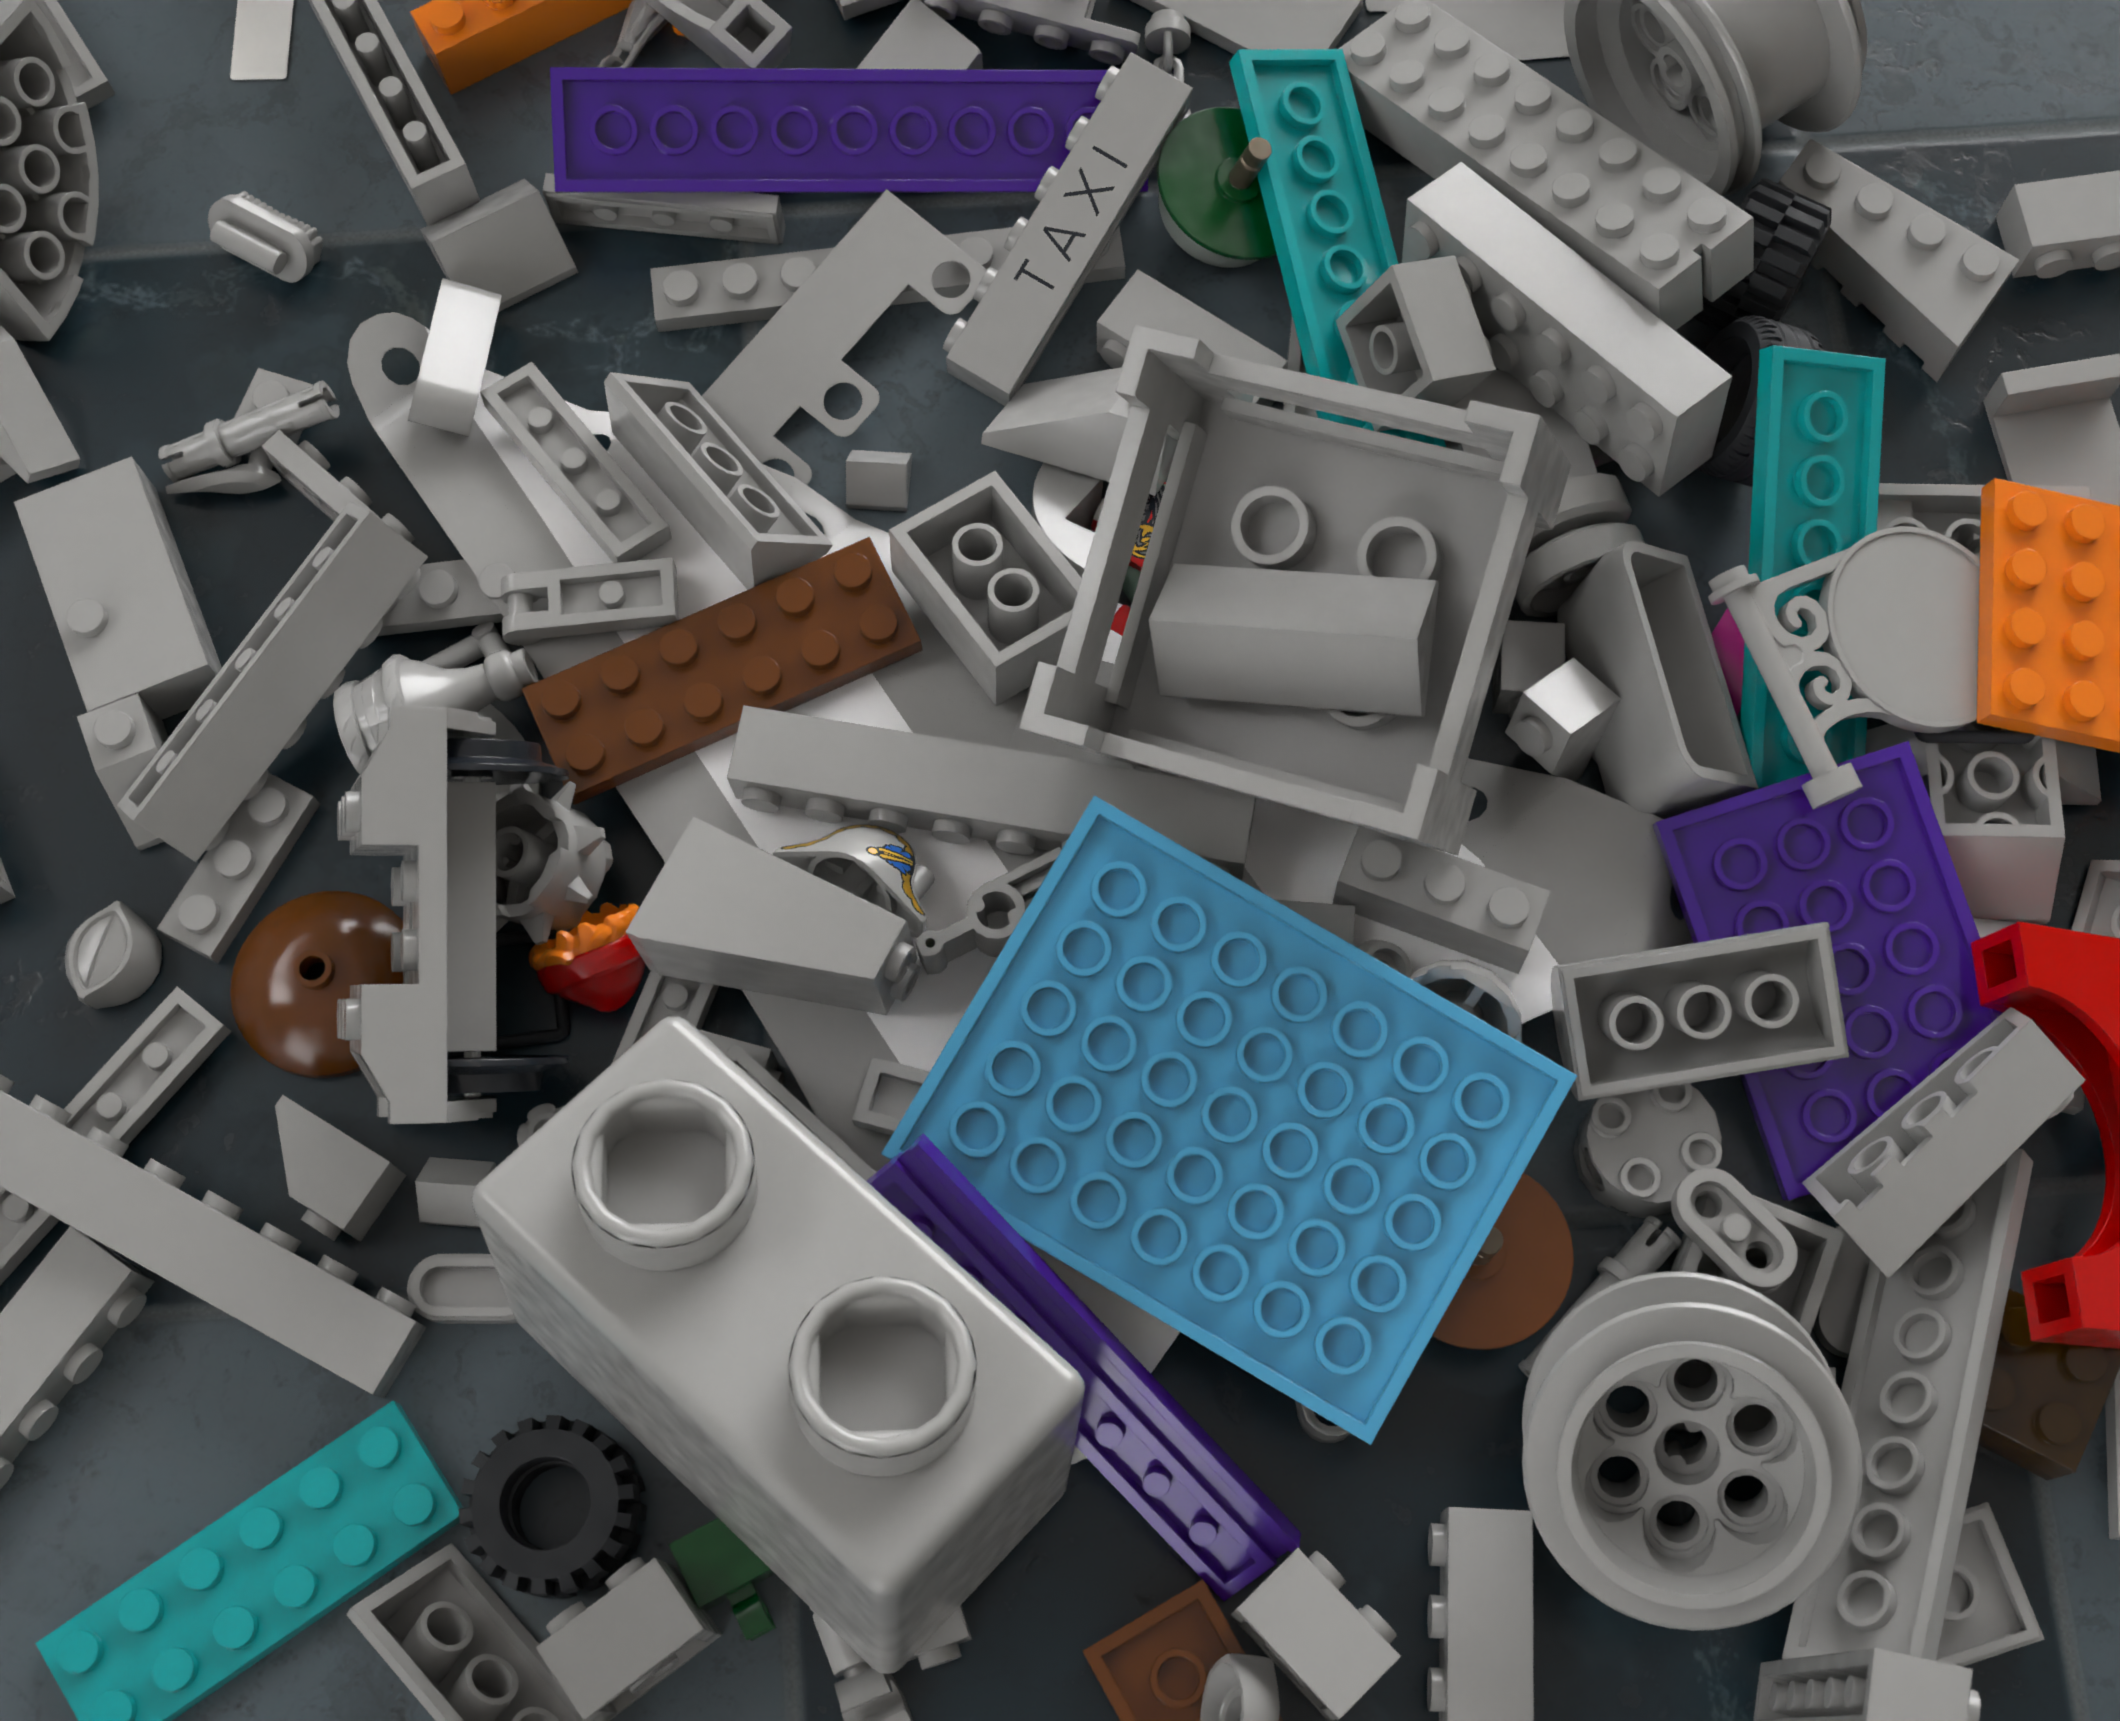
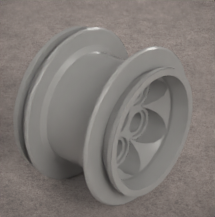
M1565 0L1564 31L1567 49L1575 76L1589 108L1721 196L1739 192L1754 178L1761 158L1762 129L1778 120L1785 125L1805 132H1828L1839 127L1851 116L1860 96L1862 71L1867 56V28L1860 0Z
M1654 1272L1625 1279L1602 1289L1570 1312L1553 1330L1533 1364L1526 1385L1522 1413V1466L1528 1505L1541 1537L1557 1562L1575 1582L1607 1606L1648 1624L1671 1629L1694 1631L1736 1627L1771 1615L1797 1600L1817 1583L1840 1554L1854 1524L1861 1496L1863 1470L1857 1429L1850 1409L1835 1383L1832 1372L1813 1339L1789 1313L1761 1293L1740 1283L1698 1272ZM1699 1359L1707 1362L1714 1368L1711 1379L1705 1385L1698 1388H1688L1674 1379L1677 1368L1688 1360ZM1624 1385L1634 1386L1642 1390L1647 1399L1644 1405L1637 1411L1620 1413L1612 1409L1607 1403L1610 1393ZM1746 1405H1763L1772 1411L1771 1420L1759 1431H1744L1733 1423L1735 1415ZM1684 1423L1689 1432L1702 1430V1438L1692 1448L1683 1450L1677 1440L1665 1442L1664 1437L1669 1428L1676 1424ZM1614 1456L1627 1457L1638 1466L1633 1477L1622 1482L1609 1481L1598 1470L1603 1461ZM1741 1475L1754 1476L1763 1483L1760 1493L1747 1501H1737L1728 1497L1725 1489L1732 1479ZM1671 1501H1683L1696 1509L1692 1519L1681 1526H1671L1663 1523L1657 1517L1658 1511L1664 1504Z

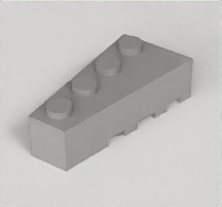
M1810 138L1778 184L1832 208L1830 227L1811 265L1816 270L1825 268L1842 284L1843 287L1840 292L1856 307L1862 303L1886 325L1883 333L1899 348L1906 344L1924 361L1921 368L1934 381L1938 382L1999 294L2019 259Z
M2009 1007L1803 1181L1802 1184L1889 1279L2047 1119L2057 1115L2070 1104L2074 1097L2073 1092L2085 1079L2032 1019Z

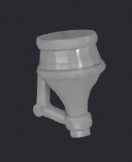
M488 622L479 624L472 630V635L423 661L410 660L401 654H393L382 664V668L363 680L346 681L334 692L333 708L340 739L356 771L359 774L361 773L376 748L377 725L388 722V709L390 706L448 707L479 712L497 699L501 701L514 700L524 695L522 688L538 682L537 672L528 652L524 648L511 652L495 624ZM485 657L483 664L463 668L475 662L476 660Z

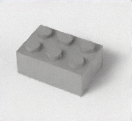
M996 471L991 472L889 529L892 572L995 706L1032 685L1038 661L1057 666L1082 578Z

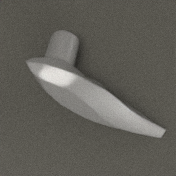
M261 447L251 452L248 464H240L225 470L187 478L166 486L167 494L187 492L246 494L267 489L282 480L279 474L272 471L273 463Z

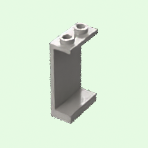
M2120 354L2000 374L1983 402L2008 481L2030 486H2090L2092 500L2120 506V428L2110 397L2120 385Z

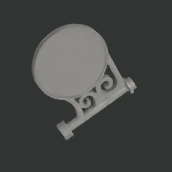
M1911 526L1891 527L1865 536L1846 550L1760 582L1757 573L1749 575L1745 565L1729 569L1708 582L1713 592L1708 596L1711 605L1726 603L1813 778L1801 785L1813 810L1841 799L1863 787L1851 763L1840 767L1837 766L1824 740L1826 731L1834 724L1850 718L1869 717L1881 719L1891 725L1913 732L1942 733L1961 728L1977 719L1980 559L1955 540L1924 528ZM1825 577L1818 602L1808 596H1795L1780 608L1777 619L1774 605L1778 595ZM1797 614H1800L1807 622L1808 634L1804 637L1791 634L1802 626V621ZM1823 645L1824 652L1815 651ZM1818 670L1829 678L1832 685L1831 693L1826 692L1825 686H1827L1828 680L1824 676H1819L1806 684L1804 692L1807 701L1816 709L1823 710L1822 713L1813 718L1800 692L1799 683L1805 671ZM1850 695L1854 698L1852 700H1847Z

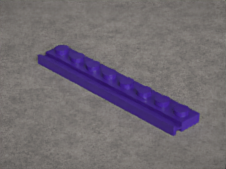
M924 1133L903 1153L900 1152L867 1180L875 1190L1078 1371L1084 1381L1085 1392L1075 1446L1223 1601H1226L1276 1565V1559L1289 1550L1292 1553L1299 1548L1301 1532Z

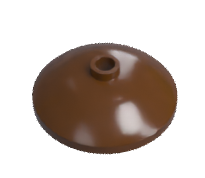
M321 891L307 894L288 901L268 914L257 924L243 943L237 955L231 977L230 996L233 1015L240 1032L248 1044L262 1058L275 1067L302 1077L318 1079L335 1078L360 1071V1067L350 1052V1040L341 1039L337 1036L338 999H350L351 985L403 984V972H392L391 936L392 932L402 931V919L379 901L349 891ZM325 963V971L320 978L313 981L307 980L306 974L312 965Z

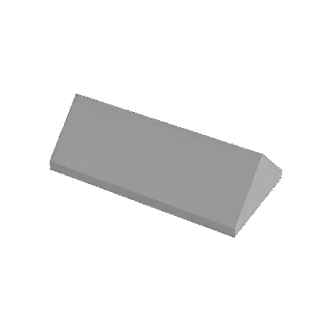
M609 373L604 381L612 434L747 590L815 561L828 553L833 544L689 382Z
M1174 563L1149 618L1159 695L1163 697L1425 718L1439 582L1437 580Z
M452 1542L352 1606L346 1614L435 1721H586L581 1718L535 1647L539 1643Z

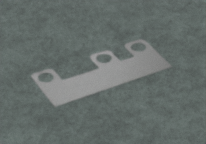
M886 190L702 397L761 464L771 459L784 460L792 467L794 477L808 485L812 478V471L809 465L776 439L774 435L800 406L833 434L840 437L853 434L878 406L880 396L874 386L842 361L845 355L908 285L943 313L955 315L961 312L973 299L977 286L986 273V269L890 191ZM945 262H958L964 265L970 274L969 287L962 295L955 298H946L939 295L932 285L934 271ZM838 383L854 385L862 396V405L859 412L846 420L831 417L824 407L826 392Z

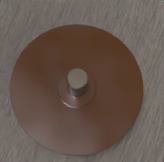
M1523 1173L1432 1337L1460 1348L1473 1350L1498 1349L1521 1342L1536 1333L1554 1316L1561 1306L1569 1289L1573 1273L1574 1257L1571 1234L1557 1203L1538 1182L1527 1174Z

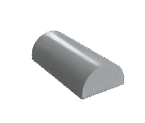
M1828 922L1557 965L1552 968L1551 997L1556 1035L1563 1067L1577 1075L1571 1086V1091L1578 1101L1849 1057Z

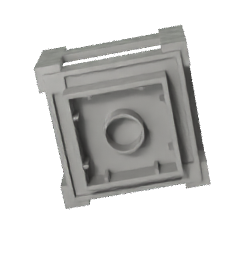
M1134 324L1115 390L1117 394L1131 404L1057 666L1038 661L1019 728L1086 752L1143 768H1154L1372 829L1393 838L1458 855L1477 792L1461 781L1535 527L1553 530L1571 464L1541 415L1470 400L1467 410L1217 354L1209 349L1199 338ZM1254 396L1475 446L1485 449L1491 458L1252 402ZM1167 433L1178 441L1109 685L1106 688L1095 683ZM1173 564L1437 580L1439 587L1425 718L1163 697L1159 695L1149 618Z

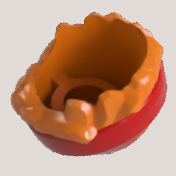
M606 902L600 906L599 914L590 913L586 910L582 915L580 923L569 932L564 930L557 931L556 939H548L547 943L541 945L535 944L528 955L529 963L537 971L536 974L546 993L557 995L565 1000L600 1012H611L624 1006L636 993L645 968L644 960L626 933L628 926L640 907L637 904L631 903L628 905L620 904L619 908H617L613 904Z

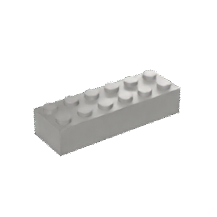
M1458 163L1407 198L1402 263L1455 255L1463 279L1470 288L1471 301L1482 332L1490 343L1495 367L1510 373L1531 391L1534 398L1541 405L1556 411L1575 427V430L1583 440L1589 444L1597 445L1620 465L1623 472L1630 479L1641 482L1658 497L1712 457L1732 376L1464 163Z

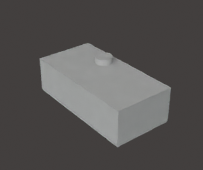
M128 457L15 501V507L87 712L136 693L142 697L162 720L192 708L221 670L222 666L157 490L133 457Z

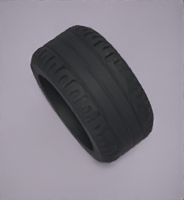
M1745 316L1724 327L1711 340L1703 353L1732 376L1713 455L1699 466L1698 470L1710 476L1750 487L1753 486L1759 349L1777 345L1824 351L1821 343L1813 334L1802 328L1765 317Z

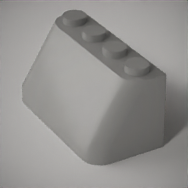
M1629 540L1606 552L1559 607L1557 613V623H1565V651L1568 661L1574 657L1621 698L1592 755V758L1599 767L1606 792L1605 795L1627 803L1640 812L1653 814L1664 820L1758 789L1688 556L1635 540Z

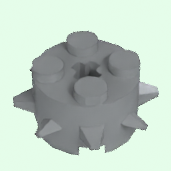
M569 781L552 799L534 793L528 784H514L510 786L508 795L496 801V933L508 921L523 925L536 945L547 943L551 930L567 931L575 928L580 923L582 915L597 898L605 873L610 869L613 862L611 845L604 840L606 838L604 828L597 827L584 813L571 808L576 788L575 783Z

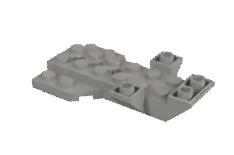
M1879 483L1877 531L1898 526L1928 529L1955 540L1980 559L1981 488L1985 485ZM2033 486L2092 500L2090 486ZM1977 719L1961 728L1955 729L1975 731H2012L1988 725L1978 724ZM1891 724L1867 730L1865 755L1909 741L1973 918L2047 924L2051 919L2065 843L2062 805H2098L2102 801L2096 748L2036 735L2031 742L2026 744L1925 743L1918 740L1913 731L1901 729Z

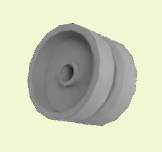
M1595 473L1568 478L1553 530L1535 527L1515 594L1520 609L1527 616L1549 617L1557 615L1559 607L1606 552L1629 540L1645 543L1642 533L1637 526L1626 524L1632 509L1622 484L1615 475Z

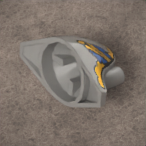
M869 824L850 825L842 827L821 839L782 846L773 852L774 856L907 920L911 937L918 938L926 931L927 914L919 901L932 886L935 878L927 867L917 865L916 855L911 845L894 831Z

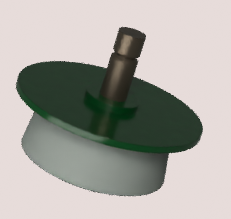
M1214 107L1189 115L1169 133L1163 143L1157 163L1159 209L1168 233L1192 257L1209 265L1225 268L1242 267L1260 259L1277 255L1257 174L1271 155L1272 148L1270 143L1261 137L1253 138L1250 142L1248 141L1240 108Z

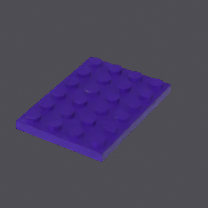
M1909 741L1838 763V767L1851 763L1863 787L1815 810L1812 809L1801 785L1813 779L1811 774L1807 773L1657 821L1652 825L1693 943L1820 922L1829 923L1849 1057L1740 1075L1783 1200H1792L1811 1194L1802 1184L1803 1181L2002 1014L2000 1011L1980 1006L1971 942L1980 939Z

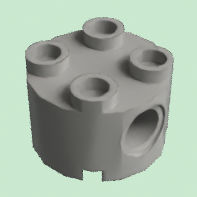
M1691 1083L1597 1098L1579 1125L1573 1154L1579 1178L1594 1199L1608 1208L1613 1206L1619 1211L1628 1212L1626 1214L1628 1216L1647 1218L1648 1215L1658 1216L1672 1211L1671 1200L1673 1192L1688 1174L1697 1169L1716 1168L1722 1158V1136L1713 1108L1698 1089L1694 1088Z

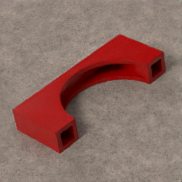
M2018 921L1971 942L1980 1006L2002 1013L2009 1007H2012L2032 1019L2082 1075L2085 1081L2080 1086L2095 1116L2105 1160V1193L2102 1210L2097 1225L2086 1244L2073 1257L2021 1271L2031 1341L2120 1349V938Z

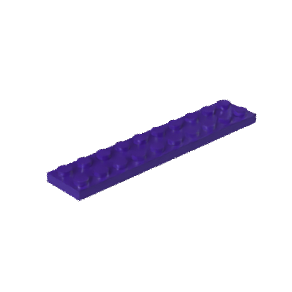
M550 67L555 192L884 193L888 190L891 193H1036L1047 170L1051 166L1060 170L1069 155L1070 150L1065 148V143L1078 119L1084 116L1090 120L1101 102L1095 98V94L1108 70ZM1148 178L1139 193L1148 192Z

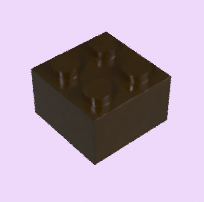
M2009 1288L1978 1444L2045 1480L2075 1473L2120 1369V1349L2031 1341L2025 1297L2021 1293Z

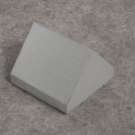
M852 450L846 459L847 508L907 512L912 453Z
M429 1157L415 1181L419 1222L422 1224L480 1228L471 1199L478 1183L496 1168V1163Z

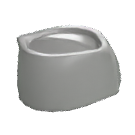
M114 901L108 907L85 920L72 934L66 946V976L77 993L79 1001L91 1008L100 1009L125 1004L140 997L154 982L160 971L162 944L154 930L129 906L121 901Z
M1227 1653L1213 1665L1204 1687L1200 1721H1279V1692L1274 1662L1271 1658Z

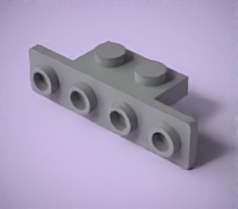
M920 0L944 20H953L956 16L978 21V25L991 33L1008 35L1011 31L1034 36L1035 42L1050 49L1063 50L1067 46L1086 50L1089 51V55L1092 58L1106 64L1119 65L1127 59L1130 52L1136 55L1138 53L1140 33L1086 18L1091 0Z

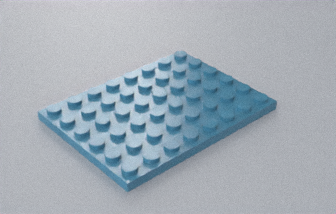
M1094 795L881 1154L892 1160L900 1152L903 1153L913 1145L915 1140L924 1133L1023 1239L1371 1445L1577 1075Z

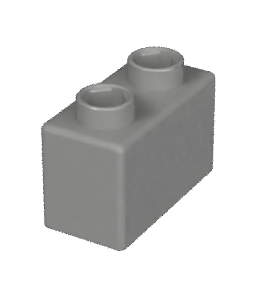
M669 1016L659 1021L484 1177L474 1189L471 1199L473 1210L513 1316L518 1324L876 1671L889 1674L901 1669L1057 1503L1066 1491L1085 1392L1084 1381L1078 1371L689 1021L679 1016Z

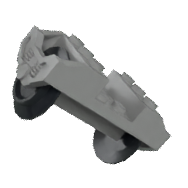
M390 706L388 709V722L377 725L376 748L351 790L345 791V796H342L341 801H338L337 837L338 841H350V855L403 856L401 867H392L391 871L392 906H403V929L401 932H392L391 969L392 972H403V984L351 985L350 999H338L337 1036L341 1039L350 1040V1052L377 1096V1116L388 1117L389 1124L451 1123L478 1120V1118H492L493 1112H496V1098L481 1096V1093L541 1090L543 1071L570 1062V1055H481V1051H496V785L558 782L569 779V772L567 769L543 763L539 743L491 739V737L496 736V722H493L490 717L478 716V712L448 707ZM464 1051V1055L447 1056V1052ZM447 1093H464V1095H447Z

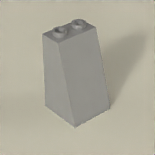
M694 816L626 930L628 937L649 970L662 976L882 1015L888 1014L895 999L902 1002L907 999L915 986L921 969L919 965L915 964L917 955L907 920Z

